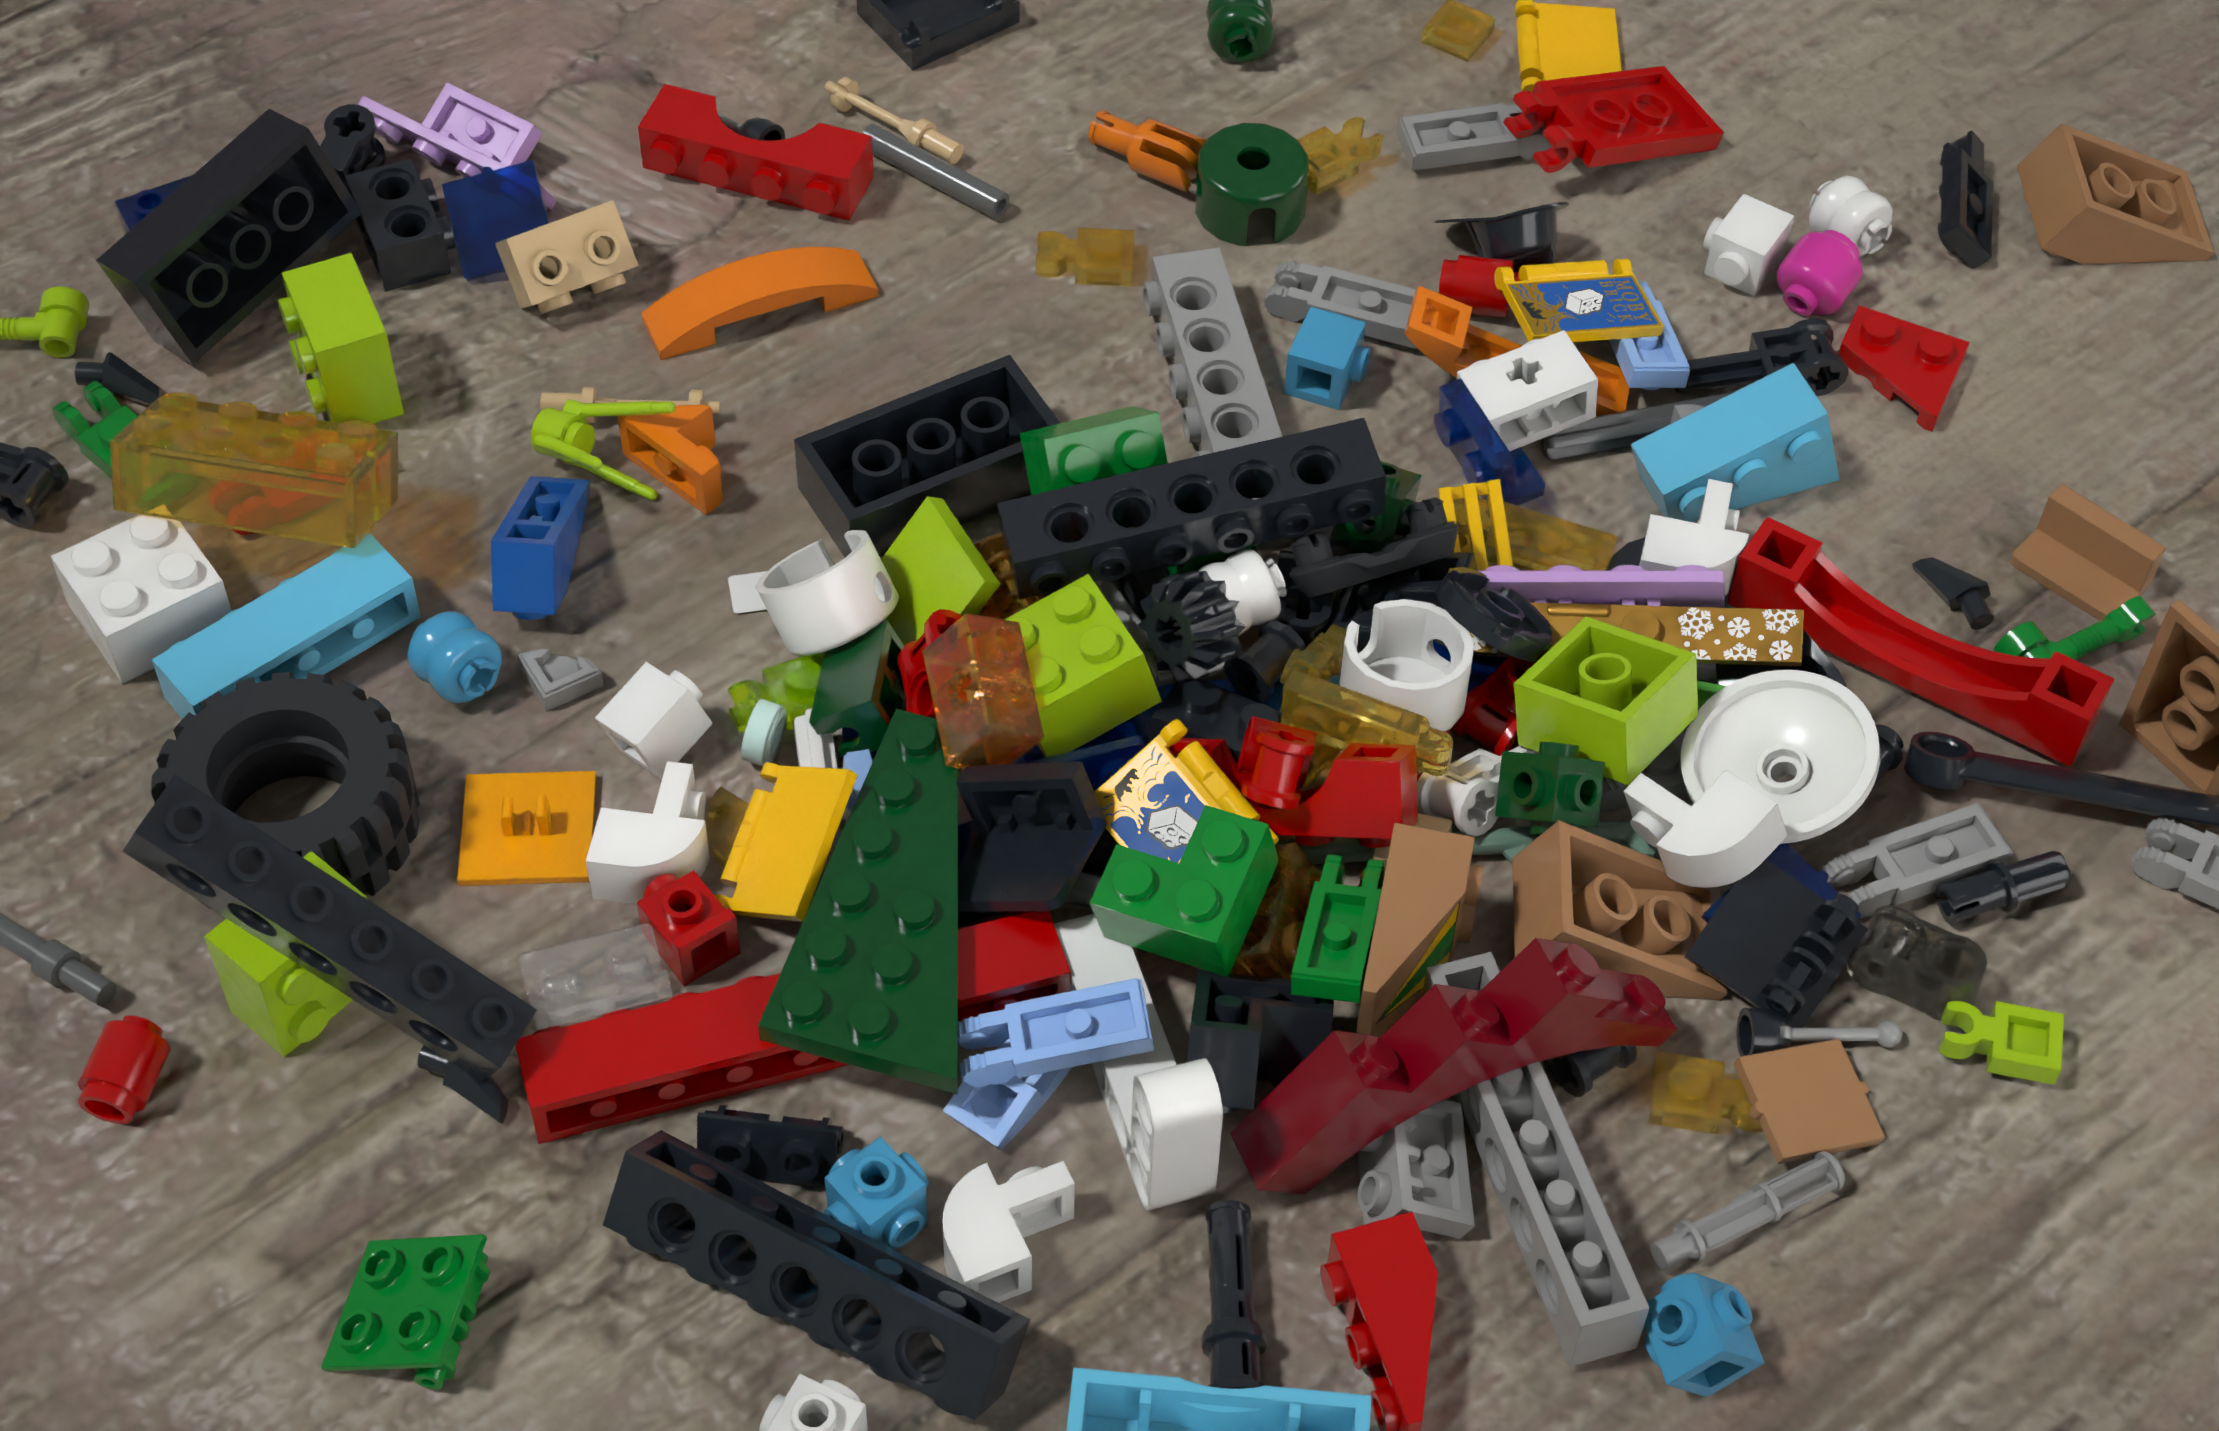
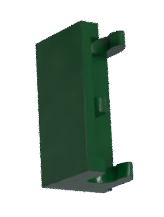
M888 620L881 622L864 635L824 653L809 723L818 735L835 733L838 729L844 727L852 728L859 733L860 736L857 738L846 739L840 743L838 750L840 756H845L847 752L869 749V752L879 749L895 710L906 711V695L902 675L897 664V656L905 645Z

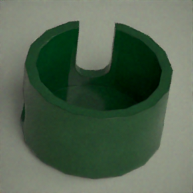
M1241 123L1224 127L1207 138L1198 153L1195 214L1203 228L1219 240L1237 246H1246L1248 217L1250 213L1259 208L1274 209L1273 242H1281L1295 233L1305 218L1309 176V157L1300 141L1283 129L1262 123Z

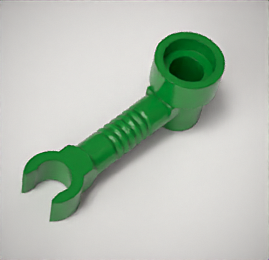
M2136 596L2108 613L2103 620L2055 643L2053 640L2049 641L2033 621H2028L2016 626L1997 642L1993 651L2014 656L2051 659L2054 652L2057 651L2077 660L2112 642L2120 643L2137 638L2147 631L2141 623L2154 617L2156 613L2141 596Z

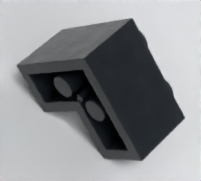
M1198 970L1190 1024L1187 1062L1202 1058L1208 1060L1218 1083L1223 1113L1234 1112L1239 1108L1254 1110L1256 1081L1270 1082L1273 1086L1277 1087L1331 1034L1334 1000L1291 995V980L1239 974H1230L1229 977H1225L1213 972Z

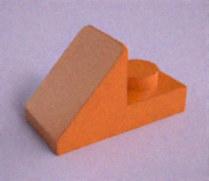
M678 405L675 411L670 414L618 416L624 456L706 516L724 502L721 482L722 468L717 457L710 451L716 442L713 413L710 406Z

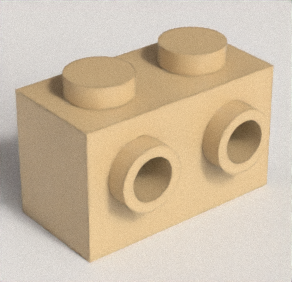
M614 200L495 243L520 309L537 304L541 314L573 303L570 291L590 284L593 293L597 294L624 284L626 280L622 272L639 266Z

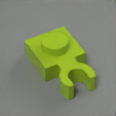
M1962 1001L1947 1002L1941 1017V1023L1960 1027L1966 1034L1945 1031L1939 1045V1053L1953 1059H1965L1975 1053L1987 1055L1986 1072L2055 1085L2062 1068L2063 1013L1996 1001L1990 1016H1986L1969 1003Z

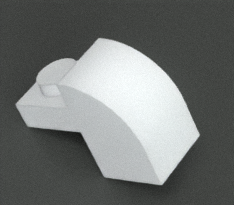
M1708 479L1698 523L1651 514L1639 566L1647 571H1674L1676 568L1684 565H1700L1710 570L1723 571L1725 595H1727L1731 591L1738 560L1746 548L1749 537L1748 533L1736 531L1740 511L1728 508L1733 484Z
M667 761L653 814L609 808L600 809L586 858L593 899L637 904L639 900L643 899L646 887L661 875L671 873L679 879L694 870L699 877L702 876L710 859L704 820L706 797L705 792L696 791L693 764Z
M1727 769L1692 806L1642 773L1623 791L1633 817L1630 821L1632 828L1643 840L1658 849L1667 877L1687 886L1712 888L1741 880L1757 869L1787 836L1778 803Z
M1064 1161L1046 1168L1034 1166L1023 1169L1001 1185H997L987 1163L967 1173L952 1189L943 1212L944 1264L947 1276L998 1303L1031 1291L1032 1255L1023 1238L1074 1219L1075 1183Z

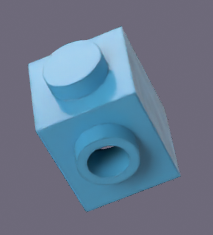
M1310 307L1287 355L1284 394L1340 410L1353 380L1361 383L1369 366L1371 349L1363 347L1366 322Z

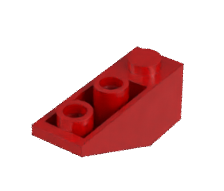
M1408 1212L1331 1234L1327 1263L1320 1266L1321 1280L1329 1303L1333 1307L1341 1305L1349 1326L1345 1328V1338L1352 1362L1358 1370L1367 1369L1375 1390L1370 1393L1371 1406L1380 1431H1421L1438 1271L1413 1212Z

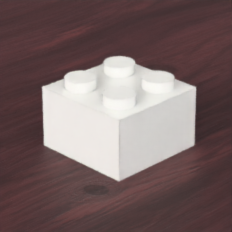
M166 502L50 556L67 604L122 684L155 669L152 662L153 658L167 651L175 643L186 640L219 621L232 611L222 579Z

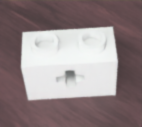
M1563 330L1542 339L1531 340L1522 347L1488 360L1477 361L1468 368L1457 371V412L1488 459H1492L1596 418L1598 378Z

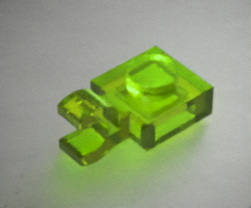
M823 654L802 656L762 669V684L756 680H744L730 686L728 694L735 706L729 708V715L738 732L746 730L751 713L760 699L784 705L787 710L785 728L787 731L794 729L793 723L795 718L805 715V710L811 709L813 706L824 657Z

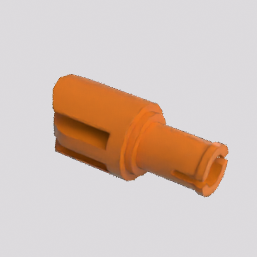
M1103 110L1095 115L1097 120L1104 122V125L1092 120L1088 131V139L1092 145L1101 146L1126 156L1129 167L1136 173L1184 192L1189 190L1191 179L1197 177L1198 153L1207 139L1155 119H1148L1142 124L1137 125Z

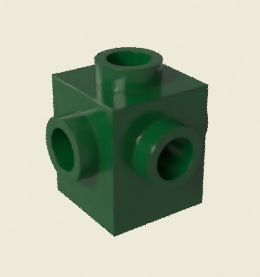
M1380 461L1386 475L1385 513L1371 516L1360 523L1334 525L1331 537L1347 542L1348 546L1357 552L1367 554L1374 553L1382 543L1405 537L1406 534L1411 532L1407 514L1404 512L1409 504L1416 502L1422 475Z
M1540 742L1539 754L1502 751L1495 816L1531 820L1530 833L1540 835L1558 820L1570 825L1598 827L1605 762L1578 758V745L1554 742Z

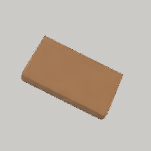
M2061 484L2048 497L2037 529L2013 551L2010 564L2101 621L2108 613L2117 609L2129 599L2143 595L2153 581L2166 547L2066 485Z

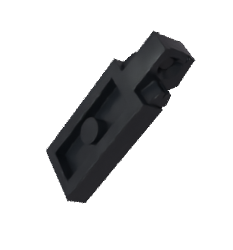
M1969 131L1967 135L1952 143L1947 142L1943 146L1940 161L1942 166V183L1939 185L1941 222L1938 223L1937 229L1940 240L1945 248L1952 253L1956 252L1973 269L1992 258L1993 181L1984 173V143L1973 131Z

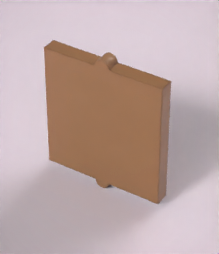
M1840 1039L1741 1056L1733 1063L1752 1105L1749 1109V1115L1759 1121L1778 1164L1812 1158L1821 1151L1832 1154L1877 1145L1886 1138L1867 1099L1866 1094L1869 1091V1087L1866 1083L1859 1081Z

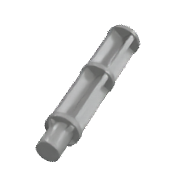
M1821 1151L1815 1154L1814 1159L1765 1183L1758 1182L1754 1184L1751 1190L1731 1199L1730 1205L1694 1223L1686 1219L1678 1222L1676 1227L1673 1228L1672 1234L1650 1245L1652 1257L1663 1270L1687 1258L1697 1262L1705 1258L1706 1253L1766 1223H1775L1781 1219L1782 1215L1830 1191L1836 1192L1840 1190L1845 1182L1843 1168L1832 1154Z

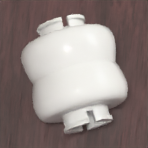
M1843 176L1822 184L1817 189L1820 192L1819 196L1813 194L1809 203L1811 210L1809 214V227L1812 232L1834 230L1842 233L1855 243L1859 249L1860 257L1867 253H1875L1884 245L1880 242L1882 238L1886 241L1889 239L1892 232V225L1890 224L1892 221V207L1885 197L1870 192L1861 179L1853 176Z
M1243 549L1231 555L1225 562L1207 564L1198 570V572L1207 571L1211 580H1225L1226 597L1228 600L1240 601L1234 611L1236 619L1242 622L1246 628L1237 637L1245 633L1251 626L1264 625L1266 622L1278 618L1281 611L1279 597L1286 596L1287 590L1282 573L1277 564H1274L1273 559L1269 558L1264 562L1256 551Z

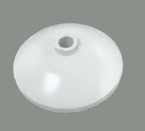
M1800 670L1766 671L1747 676L1727 685L1708 699L1698 710V716L1689 724L1683 738L1680 759L1681 771L1686 790L1694 804L1726 769L1778 803L1787 833L1786 838L1780 844L1798 842L1816 837L1835 828L1849 818L1863 804L1874 786L1879 771V737L1874 720L1864 703L1853 692L1837 681L1816 673ZM1783 775L1795 776L1794 779L1788 782H1775L1777 778Z

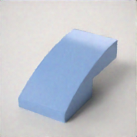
M1010 1038L998 1046L997 1049L1011 1047ZM1073 1067L1018 1078L1016 1074L1007 1083L989 1084L987 1087H970L968 1084L965 1085L963 1081L958 1088V1094L954 1093L943 1109V1112L1001 1150L1039 1111Z

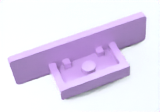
M447 82L422 124L365 96H362L357 104L366 107L373 114L376 134L394 144H398L401 138L414 143L412 149L436 165L441 166L445 159L456 164L455 170L478 186L485 187L488 181H491L501 186L499 192L504 197L525 209H529L532 203H535L551 211L557 202L539 182L520 173L543 134L534 124Z
M1496 565L1487 568L1485 571H1479L1490 579L1485 587L1499 593L1503 587L1508 590L1512 589L1528 602L1725 607L1724 572L1710 570L1700 565H1684L1676 568L1674 571H1647L1636 565H1621L1613 568L1611 571H1583L1581 568L1571 565L1554 566L1548 569V571H1520L1512 566Z

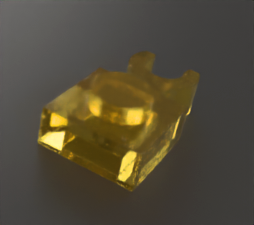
M1354 117L1347 120L1342 127V131L1337 134L1323 126L1297 139L1309 157L1308 188L1317 195L1358 174L1360 162L1374 160L1380 155L1383 135L1377 133L1369 138H1361L1365 120L1362 117Z
M1078 227L1077 239H1068L1063 234L1055 231L1039 232L1036 275L1053 278L1065 272H1075V284L1132 287L1135 230Z
M1333 624L1325 634L1321 632L1304 651L1298 648L1293 651L1281 675L1280 682L1288 687L1280 711L1303 721L1327 695L1331 680L1341 675L1346 629Z
M1656 1051L1652 1065L1648 1124L1717 1134L1721 1118H1727L1744 1131L1753 1133L1763 1132L1759 1121L1749 1115V1109L1752 1106L1745 1100L1749 1098L1740 1078L1737 1080L1724 1079V1061Z

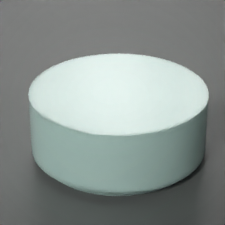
M760 699L757 702L744 733L741 748L742 760L763 766L765 762L771 763L780 747L787 722V710L784 705L765 699Z

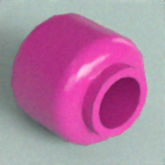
M1834 230L1814 231L1800 237L1780 264L1776 274L1778 286L1783 292L1785 304L1792 311L1803 316H1809L1812 313L1828 316L1839 311L1863 275L1862 263L1859 259L1860 253L1855 243L1842 233Z

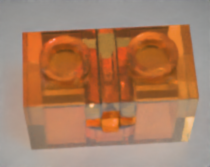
M966 613L923 650L946 766L964 769L966 766L1012 764L1044 738L1019 622Z

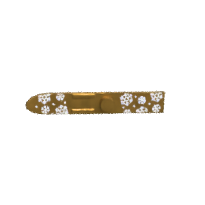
M1529 602L1537 608L1551 625L1550 627L1553 631L1551 635L1554 638V642L1549 649L1587 616L1696 653L1697 663L1802 666L1804 610ZM1470 633L1474 643L1473 655L1488 657L1510 656L1493 648ZM1434 639L1438 644L1447 647L1443 641Z

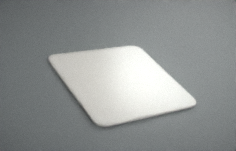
M767 571L734 575L728 578L734 613L740 614L767 610L755 588L760 577Z

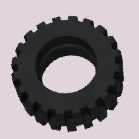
M291 672L272 673V680L255 683L252 677L235 683L236 690L222 696L217 691L201 702L202 710L197 715L189 712L173 729L176 740L167 739L156 759L158 768L152 775L151 794L154 803L175 775L236 813L247 798L268 784L297 776L322 777L333 780L341 785L331 798L312 812L295 819L280 822L246 821L301 857L312 851L363 894L367 892L372 897L390 882L387 871L391 869L397 872L411 853L409 843L417 837L420 824L417 810L420 806V801L406 742L399 725L392 722L390 711L379 700L371 697L367 699L364 690L345 681H341L338 686L333 685L332 678L326 675L308 673L306 679H296Z

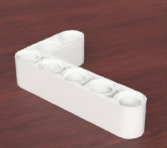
M1095 914L1054 923L1071 971V991L1134 978L1142 980L1155 1050L1091 1063L1143 1207L1149 1211L1215 1193L1223 1107L1218 1083L1210 1063L1206 1058L1179 1065L1176 1064L1132 946L1104 938Z

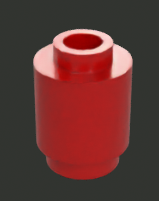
M1459 255L1457 260L1444 259L1440 275L1439 294L1473 307L1471 314L1507 318L1510 306L1502 290L1496 288L1495 270L1497 267H1511L1515 281H1519V273L1514 272L1513 260Z
M133 1015L125 1016L122 1021L112 1020L106 1022L78 1081V1087L82 1091L78 1098L79 1106L87 1113L101 1120L115 1124L130 1123L135 1112L145 1109L170 1053L171 1047L162 1037V1029L148 1019Z

